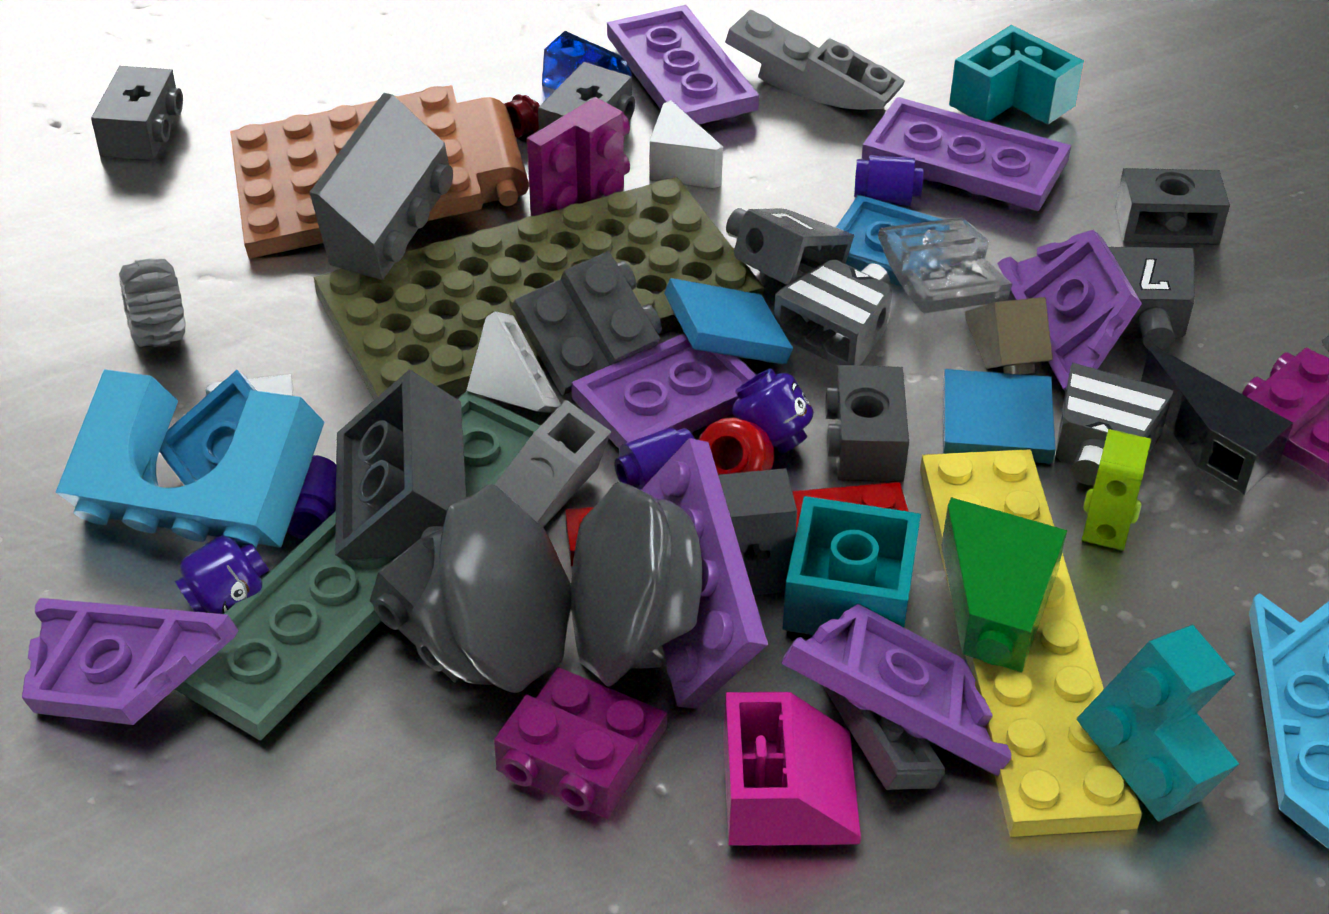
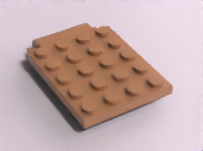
M452 85L444 87L431 86L420 92L395 96L445 143L449 166L453 169L451 187L446 194L441 195L430 211L427 221L482 209V203L499 200L504 206H511L517 202L518 196L527 193L529 189L528 177L508 110L503 102L492 97H482L457 103ZM378 100L352 106L340 105L332 110L308 115L296 114L284 120L260 125L248 124L240 129L230 131L243 240L249 259L324 243L309 192Z

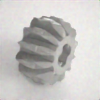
M146 258L135 260V263L123 265L119 273V283L124 312L133 341L139 347L151 345L159 347L169 345V342L182 340L186 323L181 292L174 267L165 258L155 260Z

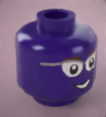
M768 369L749 379L736 389L735 393L738 399L732 408L734 417L755 423L768 434L773 447H776L780 454L793 449L808 437L803 429L811 422L814 411L792 375L787 373L775 374L773 369Z
M221 535L181 561L180 572L183 577L175 581L194 612L224 614L236 602L257 594L263 584L260 576L270 570L253 544H244L240 547L234 539Z

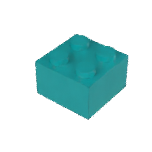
M804 496L786 580L782 630L814 635L822 624L831 619H840L845 611L857 604L905 627L921 513Z

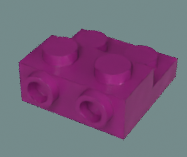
M594 97L527 138L530 216L541 215L566 208L572 204H580L609 196L615 192L624 191V175L630 171L629 160L624 154V136L630 132V124L623 111Z
M1308 347L1304 348L1296 356L1285 352L1273 365L1270 376L1266 381L1258 376L1254 377L1246 385L1242 394L1293 422L1282 455L1329 482V358L1318 354Z
M558 667L536 698L526 694L494 738L496 770L518 785H531L558 797L572 809L578 811L588 810L608 819L667 729V712Z

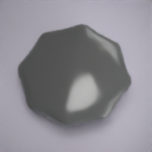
M617 482L580 523L571 577V612L579 661L607 686L615 684L630 668L661 667L663 655L660 654L657 647L687 633L696 625L702 588L701 550L694 523L680 506L669 500L656 499L654 496L631 485Z
M486 485L477 493L451 504L447 509L444 526L428 527L422 533L421 539L424 547L435 552L434 567L422 596L412 610L411 617L429 651L453 675L473 684H494L513 693L523 691L534 680L562 663L571 612V583L544 528L496 485Z

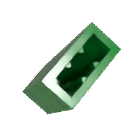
M951 497L947 507L941 546L963 655L982 660L991 665L1023 672L1059 570L1067 530Z

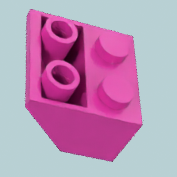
M726 692L723 744L728 846L860 844L861 833L850 731L791 692Z

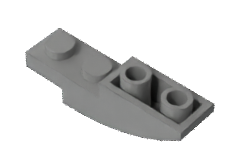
M752 9L746 12L729 28L725 40L726 44L762 64L758 78L779 89L821 104L862 110L883 109L903 87L905 82L904 79L890 72L886 67L872 62L843 43H839L829 37L820 47H817L806 38L794 34L773 22L769 17L759 14Z

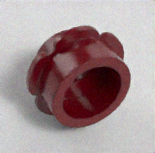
M517 94L512 98V101L505 103L516 138L525 135L531 136L539 131L538 107L540 105L536 100L531 99L528 95L522 96Z

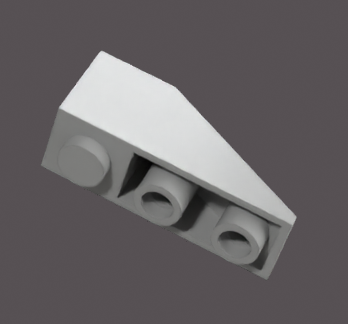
M565 400L532 434L495 485L544 527L598 469L611 431L568 400Z

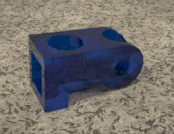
M566 30L544 49L542 86L556 90L583 62L632 76L630 66L623 57Z

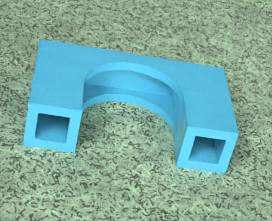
M104 369L56 489L58 495L75 507L73 513L85 521L99 525H106L109 519L121 520L125 525L146 533H155L157 527L168 528L183 538L198 542H204L207 535L215 537L224 535L234 539L240 547L244 544H253L256 549L258 544L281 548L325 423L306 401L298 396L250 390L232 442L219 464L203 478L191 484L175 488H165L158 485L156 463L178 400L152 376Z

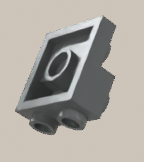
M610 251L564 270L560 280L516 298L512 306L562 396L572 392L571 382L656 346L660 340L658 333L661 332L662 326L657 312L650 304L641 306L632 291L636 288V280L632 269L623 260L616 263Z

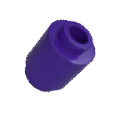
M869 155V160L857 159L854 197L862 195L892 205L911 206L912 196L921 197L924 168H915V158Z
M669 427L622 444L619 449V458H616L614 461L615 472L619 482L641 490L689 438L695 439L694 436L686 428L676 431L674 428Z
M313 455L287 529V532L296 538L306 539L336 511L337 465L330 459L319 455Z

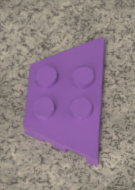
M1094 229L1074 235L1062 243L1053 242L1037 247L1036 257L1017 262L1010 256L997 263L1016 300L1046 297L1053 360L1049 361L1065 391L1072 362L1098 369L1142 305L1106 242Z
M40 598L35 605L34 612L42 622L40 637L30 640L28 659L31 662V666L24 678L22 699L33 713L134 725L236 636L238 629L227 614Z
M860 604L845 611L840 619H831L822 624L812 638L806 641L801 637L794 640L782 659L781 664L846 697L854 706L863 710H871L900 725L910 735L920 739H927L996 776L1000 774V769H1004L1011 760V751L1008 745L993 742L985 728L993 715L985 698L980 695L975 687L976 680L966 660Z

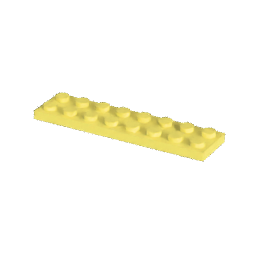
M1031 449L922 455L920 473L948 587L949 582L941 545L947 507L951 497L1054 526ZM1062 553L1059 570L1023 672L991 665L982 660L966 656L967 664L976 680L975 687L980 695L985 698L993 715L985 728L993 742L1007 744L1011 751V760L1004 769H1000L998 776L995 775L1010 837L1138 829L1142 816L1136 793L1076 720L1104 688Z

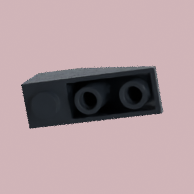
M1155 345L1148 349L1141 382L1174 390L1165 424L1199 469L1245 495L1280 462L1293 422Z

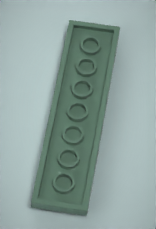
M466 391L458 398L461 401L466 498L477 493L486 485H495L528 439L540 427V425L469 391ZM335 511L261 579L263 583L262 588L257 594L236 602L224 613L229 615L237 627L238 632L236 636L175 690L261 741L381 622V619L375 612L374 605L370 602L371 594L378 572L398 556L343 560L336 556Z

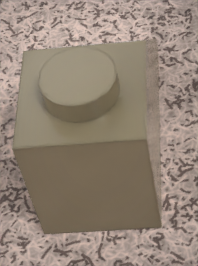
M1046 297L993 302L965 311L967 325L986 369L1003 367L1004 373L1016 375L1036 373L1035 363L1053 360Z

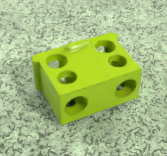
M1108 429L1094 489H1089L1085 497L1083 507L1084 511L1088 514L1081 541L1124 551L1130 525L1137 522L1141 509V502L1137 498L1150 447V438Z

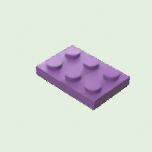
M685 333L571 382L572 399L587 415L611 431L609 438L620 449L622 444L669 427L674 428L676 431L686 428L693 432L733 414L732 408L738 399L735 393L736 389L756 376V374L736 356L693 349Z

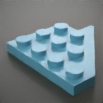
M1259 593L1253 598L1249 610V618L1278 807L1280 811L1329 849V601L1300 623Z

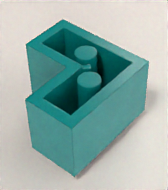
M1011 24L955 59L949 105L967 114L969 117L986 122L1009 107L1014 106L1029 114L1032 118L1050 124L1076 106L1084 60Z
M1193 624L1150 640L1076 718L1158 822L1203 800L1239 765V762L1198 715V712L1236 674Z

